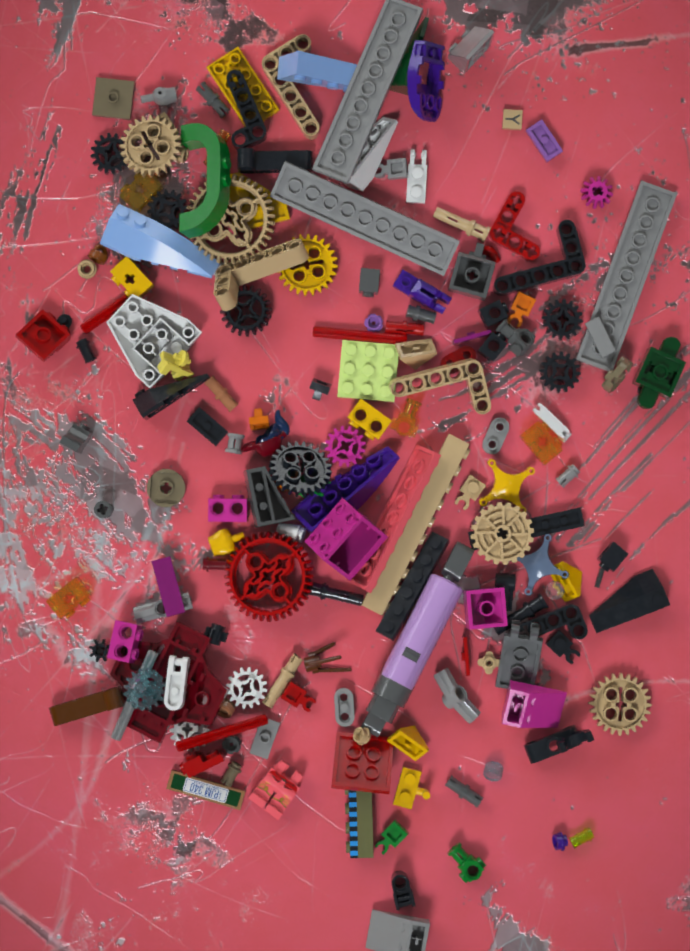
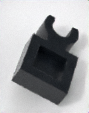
M560 630L545 643L559 657L564 654L566 661L570 664L574 663L570 660L572 653L580 657V653L577 650L569 648L573 643Z

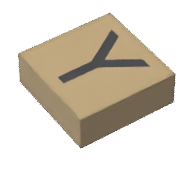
M504 109L502 129L521 131L523 110Z

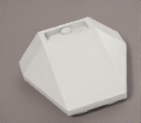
M134 294L106 322L134 374L150 389L165 376L157 368L161 362L159 354L162 351L172 355L174 353L178 354L181 350L188 351L202 334L187 318Z

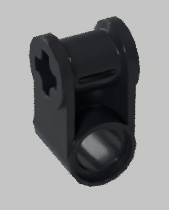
M404 871L394 872L391 877L396 910L410 905L415 907L413 892L410 888L407 874ZM398 877H402L405 879V883L397 885L395 880Z

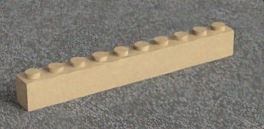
M451 434L447 435L438 453L441 455L439 463L431 474L430 481L425 486L421 499L417 502L403 534L399 537L395 550L390 555L376 587L371 593L367 592L362 606L380 615H383L388 610L392 595L396 596L401 587L398 585L400 579H405L410 570L407 568L409 562H414L418 554L415 551L418 544L422 545L427 537L424 534L426 528L432 527L436 519L433 515L436 510L440 511L444 500H442L444 493L448 494L453 486V483L450 482L452 477L458 476L462 468L459 464L462 458L466 460L471 450L468 448L469 443Z

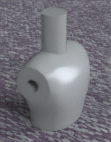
M158 87L152 94L140 96L141 103L154 101L157 105L166 106L177 102L175 87Z

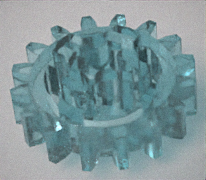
M139 668L138 674L132 672L133 678H127L126 680L129 684L124 685V688L128 690L123 693L128 698L126 701L132 704L133 708H139L141 711H144L145 707L151 710V705L157 707V701H163L161 694H165V690L162 689V687L166 686V683L162 681L163 677L160 674L158 675V672L155 670L151 672L149 668H146L145 672ZM147 678H152L154 682L149 681ZM135 697L141 698L142 701L136 700Z

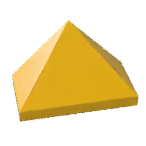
M564 561L555 564L554 566L559 570L567 571L570 574L567 579L562 578L560 575H551L564 602L579 597L581 595L582 571Z
M415 726L400 728L387 738L389 743L414 761H417L429 751L428 746Z

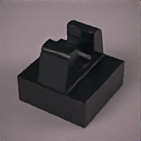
M314 378L310 385V389L315 390L312 399L319 401L322 393L328 395L332 384Z

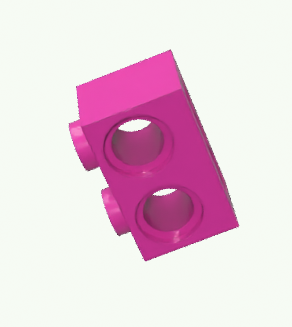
M213 495V499L208 498V522H248V499H244V495H232V499H224V495ZM216 503H221L224 506V510L220 514H216L213 510ZM236 503H240L243 506V511L240 514H235L232 510L233 505Z
M115 620L107 658L134 663L139 656V649H137L139 641L143 638L144 631L142 630V625ZM130 627L132 635L127 638L125 632ZM123 647H127L128 653L125 657H123L121 654V650Z

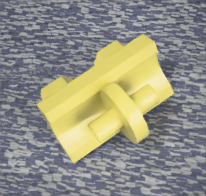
M181 350L178 354L174 353L173 355L162 351L159 354L161 362L157 368L161 374L167 375L172 370L171 375L177 381H181L185 376L191 378L194 375L190 371L191 359H189L187 351Z

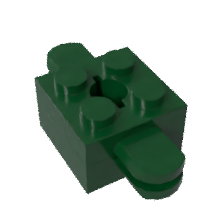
M668 337L663 340L659 350L649 347L640 364L632 384L642 388L638 395L637 403L643 409H650L655 406L659 396L666 399L671 398L686 362L676 358L681 344L675 337Z

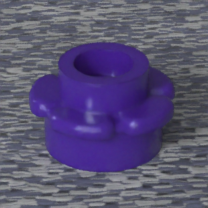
M562 832L552 836L555 850L561 849V851H564L565 847L568 846L567 836L563 835Z

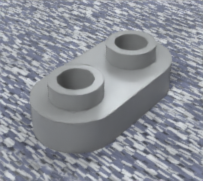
M496 418L491 422L482 442V448L487 454H496L500 451L509 431V423L506 419ZM499 423L503 425V430L501 431L496 428ZM490 441L495 442L496 446L494 448L489 447Z
M340 688L334 695L335 719L340 726L347 727L354 722L355 718L353 693L348 688ZM346 694L347 700H341L340 695ZM343 713H347L349 715L347 720H343L341 718V715Z

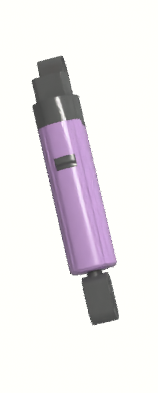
M457 541L442 569L441 574L444 577L436 574L430 575L371 690L374 695L366 709L368 714L361 726L362 728H368L370 734L378 737L386 721L392 724L399 708L405 707L463 593V589L455 584L454 581L459 582L474 553V549Z

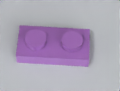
M542 119L526 129V133L546 163L563 152Z

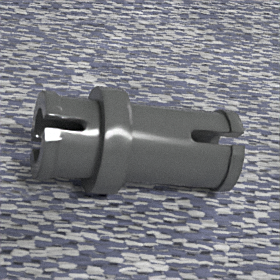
M418 305L416 307L408 306L406 317H411L414 321L418 319L434 324L437 312L421 309V306Z

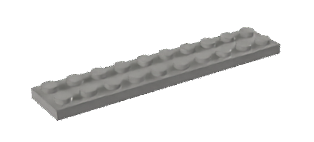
M385 0L313 165V171L349 184L422 16L423 8L402 0Z
M287 161L284 162L269 196L442 276L445 275L460 240Z
M642 180L640 181L590 321L597 317L600 318L616 351L601 358L588 329H586L576 357L577 361L607 372L614 369L677 193Z

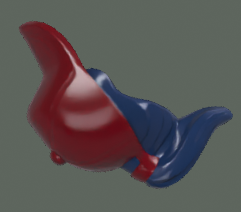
M280 410L275 412V423L270 425L266 432L258 436L255 441L244 444L242 452L255 450L260 456L267 457L272 454L274 455L275 451L280 449L282 439L290 433L289 425L281 416Z

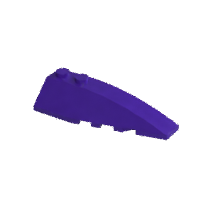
M388 446L366 458V462L361 465L356 464L351 467L349 472L343 475L340 473L335 476V480L331 481L330 484H326L325 489L321 488L320 492L324 494L323 497L315 493L313 496L309 494L291 512L311 534L342 498L358 510L388 476L400 457Z

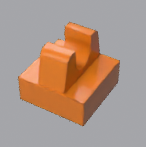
M262 408L254 409L255 417H249L250 429L261 430L269 428L268 415L263 416Z

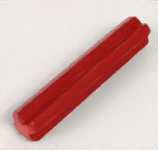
M122 296L82 323L80 327L83 332L87 334L111 318L128 299V296Z

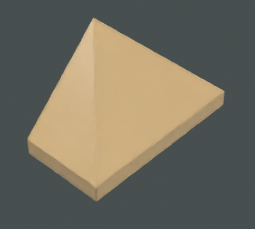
M431 338L395 343L400 360L415 370L437 355Z

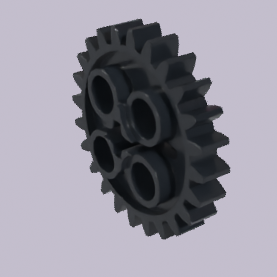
M295 441L294 446L290 442L287 443V447L281 445L280 450L277 449L271 457L269 464V474L272 475L271 480H276V487L282 486L281 491L287 489L288 495L295 492V496L298 497L299 493H302L303 497L306 498L307 493L311 496L314 495V491L319 494L321 488L325 489L326 484L329 483L332 473L330 470L332 465L328 464L329 458H324L325 452L319 453V447L312 449L313 444L307 447L304 441L302 445H299L297 441Z

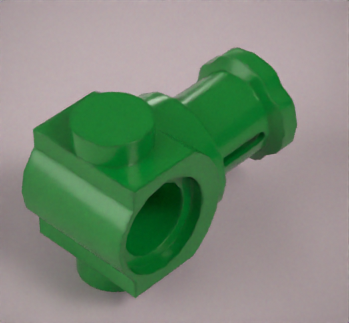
M460 842L457 843L447 854L452 856L458 863L457 867L461 871L459 876L465 883L479 879L484 867L487 865L480 857L476 859L472 854L468 855L461 847L462 844ZM470 866L478 867V871L475 874L467 872Z

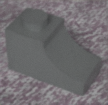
M82 423L79 425L73 424L59 443L81 454L92 433L89 432L90 428Z

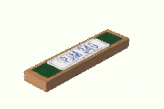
M173 769L171 770L166 789L237 810L241 809L246 792L197 776L188 778L187 774L183 775L182 772Z

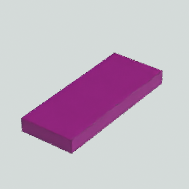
M491 330L476 334L475 331L467 333V336L453 340V345L490 335Z

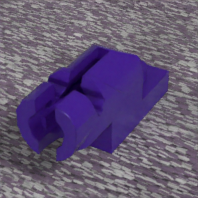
M405 270L401 271L393 284L394 288L440 314H443L446 308L436 303V301L440 300L448 305L452 299L447 294L422 279L414 277Z

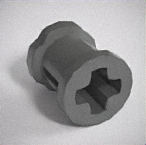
M100 501L95 505L94 513L99 518H108L113 513V506L107 501ZM102 505L104 507H108V510L105 512V515L104 513L99 512V509L102 508Z

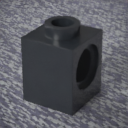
M499 299L479 309L478 313L485 328H488L505 320L508 317L507 313H509L505 302L501 303ZM495 308L499 311L500 316L493 318L490 316L489 311Z
M492 332L477 352L493 363L506 347V338L498 332L496 334ZM495 341L499 346L498 350L491 351L488 347L489 342Z
M610 542L597 560L600 562L599 566L606 572L609 570L614 572L627 557L628 553L615 542Z

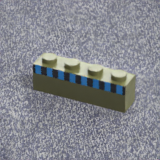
M345 790V795H349V802L345 803V814H349V822H346V834H350V841H346V853H350V858H374L372 793Z

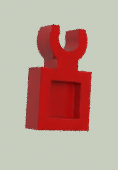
M291 680L280 695V698L296 708L299 704H302L303 709L307 712H310L311 709L306 706V703L308 701L316 703L314 697L305 696L307 691Z

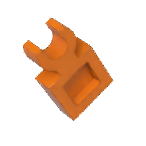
M519 291L511 306L515 313L509 316L508 322L510 323L513 318H517L519 320L517 327H520L522 325V315L529 316L536 299Z

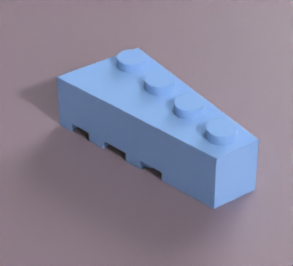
M296 51L279 57L277 80L327 87V89L331 90L339 89L345 93L357 64Z

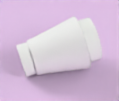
M279 523L276 532H279L280 536L286 534V539L292 537V542L298 541L302 543L306 528H303L302 525Z

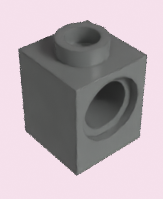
M361 268L359 293H362L363 297L378 295L379 269Z

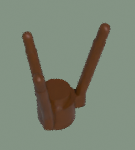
M335 642L315 652L308 653V657L303 658L306 671H312L313 674L319 672H350L352 669L320 668L323 663L342 658L339 655L320 660V657L316 656L335 646Z

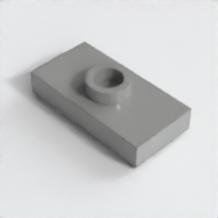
M267 718L268 724L258 727L249 752L264 759H268L280 722Z

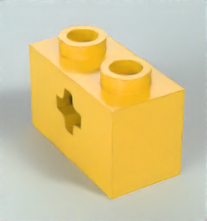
M125 257L110 271L113 274L111 279L118 286L122 284L126 288L124 293L128 297L134 294L142 298L154 287L152 282L128 257ZM129 276L135 281L133 284L128 283L127 278Z

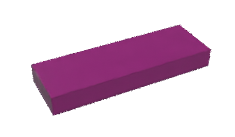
M171 557L151 561L166 617L185 613Z

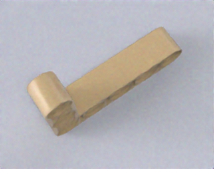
M300 34L267 54L262 59V69L303 135L307 139L313 140L319 136L320 126L293 82L286 81L283 85H278L275 82L278 75L279 57L282 53L286 51L290 53L296 51L310 53V38L305 34ZM304 41L308 46L301 49L298 47V43ZM272 61L276 65L273 69H268L265 67L266 63ZM293 93L296 98L293 101H288L286 96ZM303 109L306 111V115L298 117L296 112ZM313 125L316 127V131L308 133L306 128Z
M293 239L257 252L255 256L249 255L250 260H246L243 257V263L235 260V264L229 262L227 265L220 266L215 273L213 294L223 311L233 309L238 302L240 285L307 261L309 254L302 240Z
M473 358L396 377L389 383L390 392L396 397H403L466 380L473 409L481 415L488 413L491 409V401L482 365ZM472 363H476V371L470 373L468 371V366ZM453 368H458L459 373L456 377H450L449 375L450 370ZM434 373L440 374V379L437 382H431V375ZM415 378H421V385L418 387L412 386V381ZM475 382H481V388L478 391L472 389ZM396 383L403 384V388L399 392L393 390ZM481 400H485V407L483 409H478L477 403Z

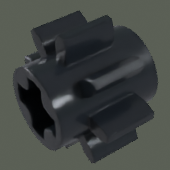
M212 623L211 627L207 626L204 633L212 638L210 643L220 646L221 641L225 643L228 633L225 632L226 627Z
M97 639L94 640L96 645L89 646L93 652L89 656H95L96 662L100 658L107 661L106 655H108L110 644H105L106 639H103L102 643H99ZM98 645L101 648H105V651H103L104 655H102L101 653H97L96 650L99 649Z

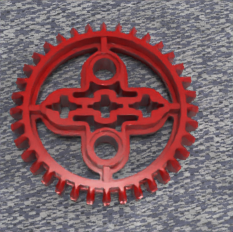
M267 531L266 537L264 532H259V538L256 534H252L253 541L246 537L247 544L242 541L239 542L242 548L235 547L234 550L237 554L230 553V556L234 558L233 561L227 560V563L231 564V568H225V571H230V575H224V578L230 579V582L225 583V586H231L227 593H233L234 595L230 597V600L237 599L234 606L242 605L239 611L243 612L247 609L245 615L250 616L253 613L252 619L254 620L258 618V615L260 621H264L265 616L267 622L272 621V616L275 621H279V615L282 619H286L285 613L289 616L293 615L291 609L295 612L299 611L297 604L299 606L305 605L301 599H309L304 594L305 592H312L311 589H307V585H314L313 582H308L309 578H314V575L308 573V571H312L314 568L307 567V564H310L312 561L310 559L305 561L304 558L309 554H301L304 547L301 546L297 549L298 541L291 544L292 537H288L285 541L286 534H282L280 538L279 532H274L273 537L271 531ZM263 543H275L286 547L292 553H279L270 560L264 552L259 550L251 551V548ZM247 554L245 560L246 567L252 576L244 583V593L242 595L237 585V569L242 557ZM258 556L261 559V564L255 567L253 559ZM295 558H297L302 571V582L297 595L292 600L293 588L286 577L294 570ZM281 560H282V561H286V560H287V562H286V564H285V565H286V568H284V567H281V568H280V566L282 565ZM266 573H272V580H266L268 577ZM252 585H253V586H257V585H258V587H257V589H256L257 592H252V590H253ZM267 585H273L271 588H265ZM280 586H283L286 591L282 597L277 593ZM268 593L274 601L279 603L287 602V605L276 610H262L248 603L247 599L259 600Z

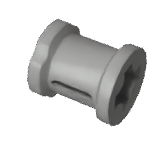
M228 433L229 440L225 452L242 454L241 444L245 435Z

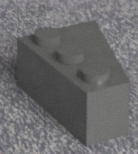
M265 466L244 471L255 528L295 519L275 486L274 481L271 480V476Z

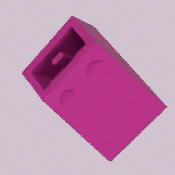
M510 680L502 711V724L518 728H558L567 692Z

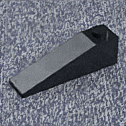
M208 374L148 389L147 391L143 389L135 394L136 398L133 399V402L141 416L148 420L206 382L210 377Z
M650 569L631 578L629 582L595 609L589 617L595 632L599 633L667 607L670 603L653 569Z

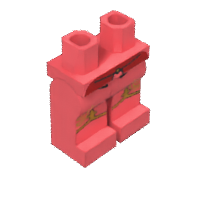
M283 759L270 768L248 797V799L263 808L275 792L264 810L277 820H279L300 789V784L304 778V775L297 770L291 777L286 775L285 772L290 765Z

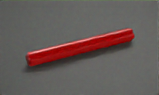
M313 327V337L387 344L407 342V335Z
M262 714L177 741L175 746L177 751L181 752L268 724L266 714Z

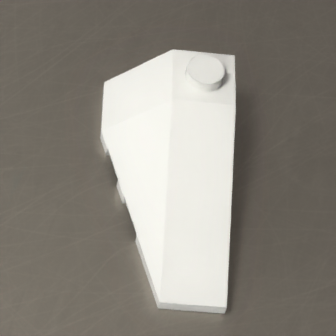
M382 117L374 124L349 184L344 183L346 186L359 191L365 190L376 174L398 124L397 120Z

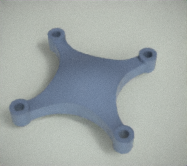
M550 534L544 536V542L536 552L525 555L523 558L517 557V560L524 565L528 573L529 582L524 590V593L528 596L533 594L535 584L547 575H560L562 578H569V572L559 570L550 560L548 549L553 539Z

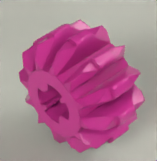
M601 176L597 177L596 182L593 177H590L589 182L585 181L583 183L585 188H581L580 192L585 195L581 197V200L588 199L585 204L586 206L593 203L592 207L596 209L597 204L600 208H603L604 203H610L608 197H612L613 193L609 192L612 189V185L606 186L607 179L602 183ZM597 189L600 190V193L597 196H594L593 193Z

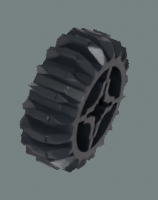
M243 285V291H240V289L238 291V298L251 296V299L246 303L237 302L235 308L239 311L236 322L231 318L230 310H220L221 314L227 315L222 318V321L229 320L225 325L226 328L233 326L231 329L232 333L238 329V336H241L242 332L245 331L246 337H249V331L251 330L253 335H257L255 329L258 328L262 332L263 328L260 325L268 326V322L264 319H271V315L266 314V312L272 311V308L266 307L270 304V300L263 301L267 295L264 293L259 296L261 293L259 288L254 293V286L252 285L249 291H247L246 285ZM256 300L262 306L261 316L253 311ZM248 306L251 314L247 315L246 313V315H243L241 308ZM248 318L257 321L250 326H241V323Z

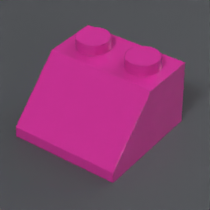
M504 587L463 590L467 629L508 626Z

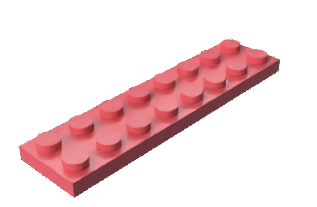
M416 444L376 523V526L388 538L351 581H347L369 593L376 587L390 555L395 550L399 537L403 534L417 502L421 499L425 486L430 481L431 474L439 463L440 454Z

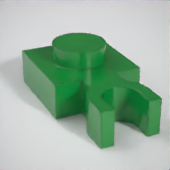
M394 820L382 832L381 835L384 839L379 840L375 847L377 848L378 845L383 844L385 849L382 851V854L384 855L389 849L390 844L395 848L409 832Z

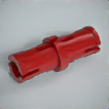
M405 320L403 322L386 321L385 333L423 336L424 323H407Z

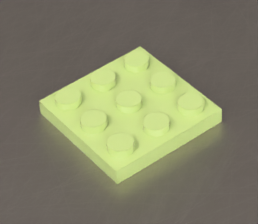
M342 340L337 397L394 402L395 396L389 390V383L397 377L399 355L395 344Z

